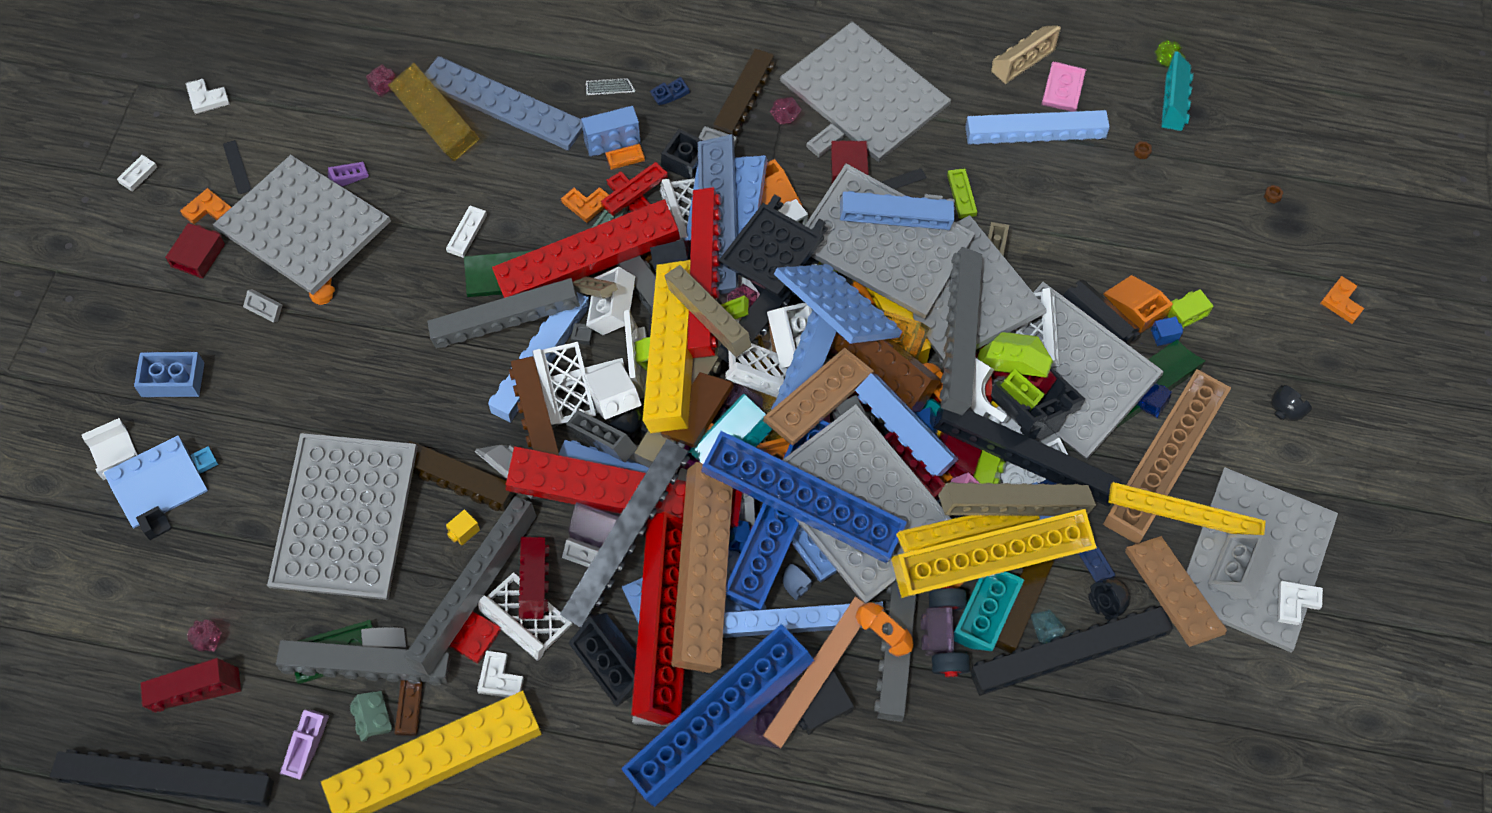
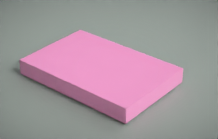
M1052 62L1042 105L1076 112L1086 69Z

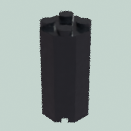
M1078 280L1076 288L1071 286L1064 293V298L1129 345L1131 341H1136L1141 335L1138 331V326L1085 280Z

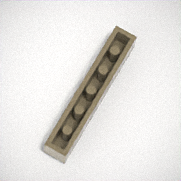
M681 265L664 275L668 289L735 357L752 347L748 332Z

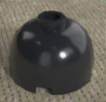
M1281 385L1272 397V406L1275 409L1274 414L1282 421L1284 419L1289 421L1303 419L1312 410V406L1307 400L1303 402L1300 398L1302 395L1287 385Z
M636 407L610 417L611 421L607 425L625 433L632 439L639 433L637 430L641 426L642 417Z
M1103 578L1090 586L1091 592L1088 593V598L1097 614L1101 612L1106 616L1104 617L1105 619L1112 620L1127 610L1130 604V594L1120 580Z

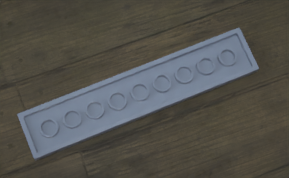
M439 56L420 79V84L568 151L583 131L581 119Z
M732 134L698 142L699 189L714 187L717 194L721 196L722 203L719 205L721 220H719L721 235H718L720 242L719 259L737 237L735 154ZM720 264L717 268L720 276V281L717 282L719 295L738 291V274Z

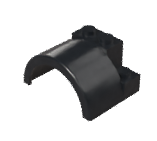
M1052 367L1050 371L1057 379L1031 411L1029 405L1019 404L1000 386V381L994 383L991 392L992 400L1021 426L1020 431L1036 441L1057 433L1067 415L1080 410L1085 401V398Z

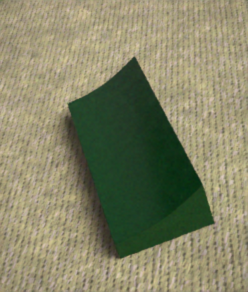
M532 251L464 256L467 298L501 295L502 291L492 267Z
M1175 340L1148 360L1160 368L1163 374L1118 424L1117 428L1191 377L1196 369L1201 370L1206 360L1192 353L1178 340Z

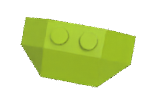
M1001 332L984 346L977 357L978 360L993 368L994 371L1011 373L1016 369L1020 374L1046 378L1053 363L1051 356L1038 336Z

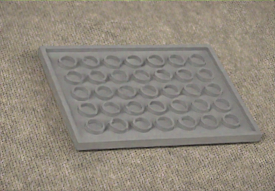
M854 22L848 24L780 77V81L852 141H867V153L878 162L950 105L951 99Z
M290 155L220 217L213 226L223 235L314 295L386 227L391 220L389 216Z
M845 164L805 225L813 229L818 219L826 222L825 226L828 228L825 234L822 235L823 241L811 257L823 264L832 266L834 270L925 319L950 277L953 268L951 260L954 253H957L961 247L967 248L975 233L956 222H953L950 230L840 221V200L843 191L905 196L852 166Z
M969 215L956 223L975 233L967 249L982 254L976 337L977 350L988 344L1001 332L1009 333L1046 313V308ZM949 277L925 319L913 313V319L916 324L921 326L922 334L928 339L942 361L945 358L944 346L947 340L945 332L948 327L946 318L949 313L948 300L951 293L949 292L952 281L951 277Z
M1042 282L1033 293L1043 292L1042 289L1050 288L1055 294L1060 366L1052 368L1085 398L1080 410L1067 415L1060 430L1055 434L1088 460L1162 376L1163 371L1050 286ZM1040 316L1032 320L1031 323L1038 327L1042 322V317ZM1028 324L1022 333L1024 335H1031L1035 328ZM1038 332L1035 335L1038 336L1041 341L1044 339L1043 334H1041L1040 332ZM992 379V386L999 380Z
M854 405L782 460L906 521L904 530L951 519L949 515L944 514L940 504L857 405ZM796 519L865 604L896 580L891 557L905 553L899 540L887 563H884Z
M300 433L267 586L275 589L388 600L418 446L410 443Z
M1224 467L1210 507L1265 520L1264 536L1274 547L1275 551L1255 600L1235 598L1208 584L1227 536L1231 533L1202 526L1186 572L1223 624L1292 652L1295 648L1307 608L1301 607V623L1299 625L1278 622L1279 583L1285 581L1315 586L1338 513Z

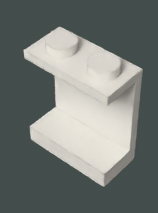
M120 418L82 434L83 440L89 446L98 467L95 470L103 480L106 479L105 471L137 456L127 428Z

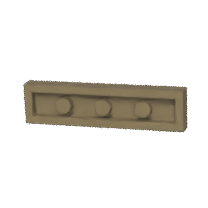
M584 277L573 282L578 293L601 297L602 299L612 296V292L618 290L615 282Z

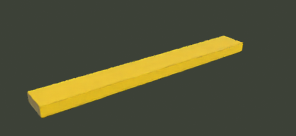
M1115 482L1110 485L1108 503L1231 534H1265V520Z
M968 515L902 530L896 535L906 553L1038 521L1040 518L1039 516Z

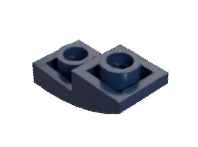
M680 77L668 85L665 82L652 89L650 93L657 104L662 105L675 101L689 94L690 91Z

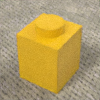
M465 510L446 525L448 537L454 543L458 541L461 545L465 544L480 531L478 523Z

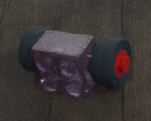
M947 586L929 591V608L926 609L920 618L921 630H925V635L921 638L922 650H925L926 656L932 655V672L945 675V677H957V674H965L970 671L969 655L953 652L952 611L966 608V592L963 589Z

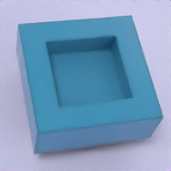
M209 446L190 455L199 473L218 465Z

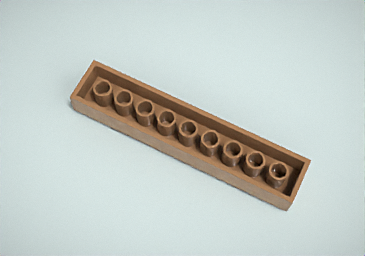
M1196 369L1128 481L1127 486L1168 496L1231 387ZM1114 504L1103 525L1138 544L1156 515Z
M696 462L687 469L672 666L711 673L721 668L733 488L702 473L703 463Z

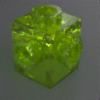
M1169 40L1162 42L1155 51L1158 56L1157 60L1169 67L1175 51L1179 52L1183 58H1185V55L1180 51L1181 46L1176 41L1171 42Z

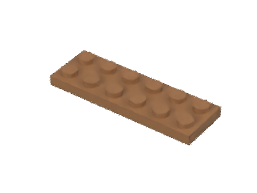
M844 348L767 413L763 421L793 446L855 392V389L874 371Z
M1162 536L1126 548V554L1189 647L1225 635L1227 629Z

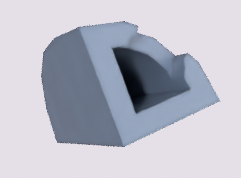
M793 564L787 566L782 578L783 585L787 592L797 600L811 588L812 581L797 566Z

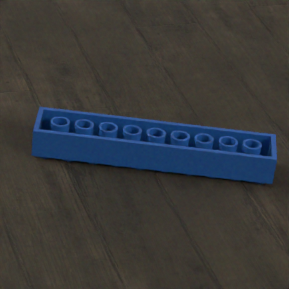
M821 420L793 446L789 445L784 458L830 423ZM763 503L726 585V599L753 611L762 609L799 523L795 518Z
M720 431L702 465V473L884 563L888 562L897 545L898 538L896 534L904 530L907 523L723 431Z
M781 623L622 768L623 772L645 800L655 807L813 663L814 659Z

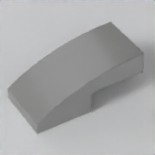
M404 628L361 629L362 643L365 647L406 649Z

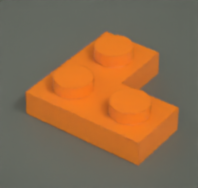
M599 187L586 198L573 188L561 198V201L588 223L604 209L601 206V200L606 198L608 194Z
M207 188L180 212L191 223L196 224L207 213L218 220L232 207Z
M1343 276L1340 277L1320 303L1351 324L1354 323L1364 310L1362 306L1349 299L1357 285Z

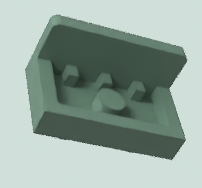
M382 692L357 694L351 702L350 711L355 717V729L361 741H366L369 736L389 733L392 728Z

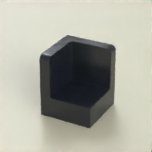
M159 506L136 517L143 533L149 540L172 529Z

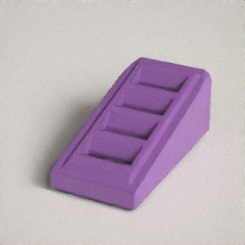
M363 162L328 167V178L341 187L368 177V172Z

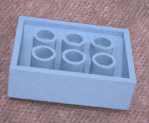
M179 436L104 472L113 493L133 528L140 526L136 519L137 516L156 506H159L165 513L208 491L185 444Z

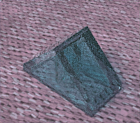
M1050 610L1031 614V620L1039 642L1046 644L1055 637H1062L1065 627Z

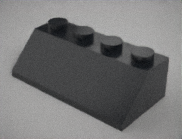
M606 612L590 616L569 641V645L617 707L633 696L636 652Z

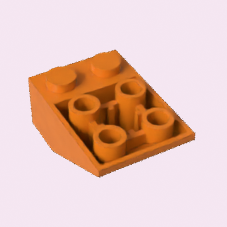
M775 159L768 162L761 205L762 203L768 205L774 194L781 197L780 202L783 204L797 199L801 204L781 166Z
M1132 275L1103 294L1120 312L1139 327L1138 331L1140 333L1151 327L1155 321L1162 320L1168 316L1173 306V303L1160 290Z

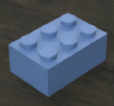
M633 106L581 119L584 141L589 156L600 155L605 152L640 144L639 122Z
M198 352L140 353L134 387L141 397H199L204 362Z

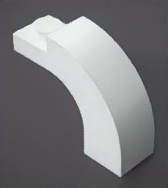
M975 358L972 405L970 407L975 413L985 418L991 414L989 418L996 423H1000V421L1007 423L1010 416L991 405L985 395L986 383L994 369Z

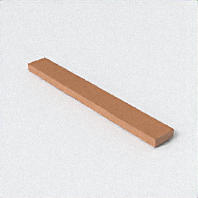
M857 597L852 600L815 656L814 662L810 664L763 735V737L779 748L783 746L861 627L857 622L856 613L858 608L865 603Z

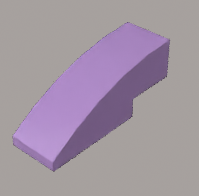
M313 710L303 711L298 729L293 733L281 770L282 774L297 779L303 778L318 747L329 715Z

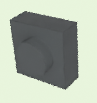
M574 323L571 343L578 342V344L590 345L593 329L587 327L586 324Z

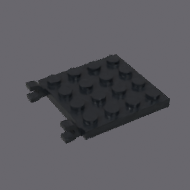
M774 194L768 205L762 203L721 256L719 262L780 298L787 286L774 275L776 269L787 266H804L823 241L822 235L825 234L828 228L825 226V221L818 219L813 229H810L779 212L778 210L782 208L783 203L780 202L781 197Z

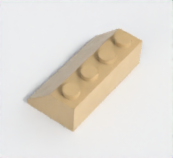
M1059 26L1042 27L1038 31L1035 30L1016 46L1010 47L1001 56L998 55L993 60L992 72L1006 84L1055 50L1061 28Z

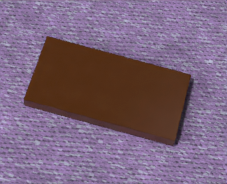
M699 372L691 385L688 429L662 431L661 435L664 438L696 448L733 389V383Z

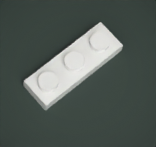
M469 206L446 247L448 253L464 258L487 216L486 211Z

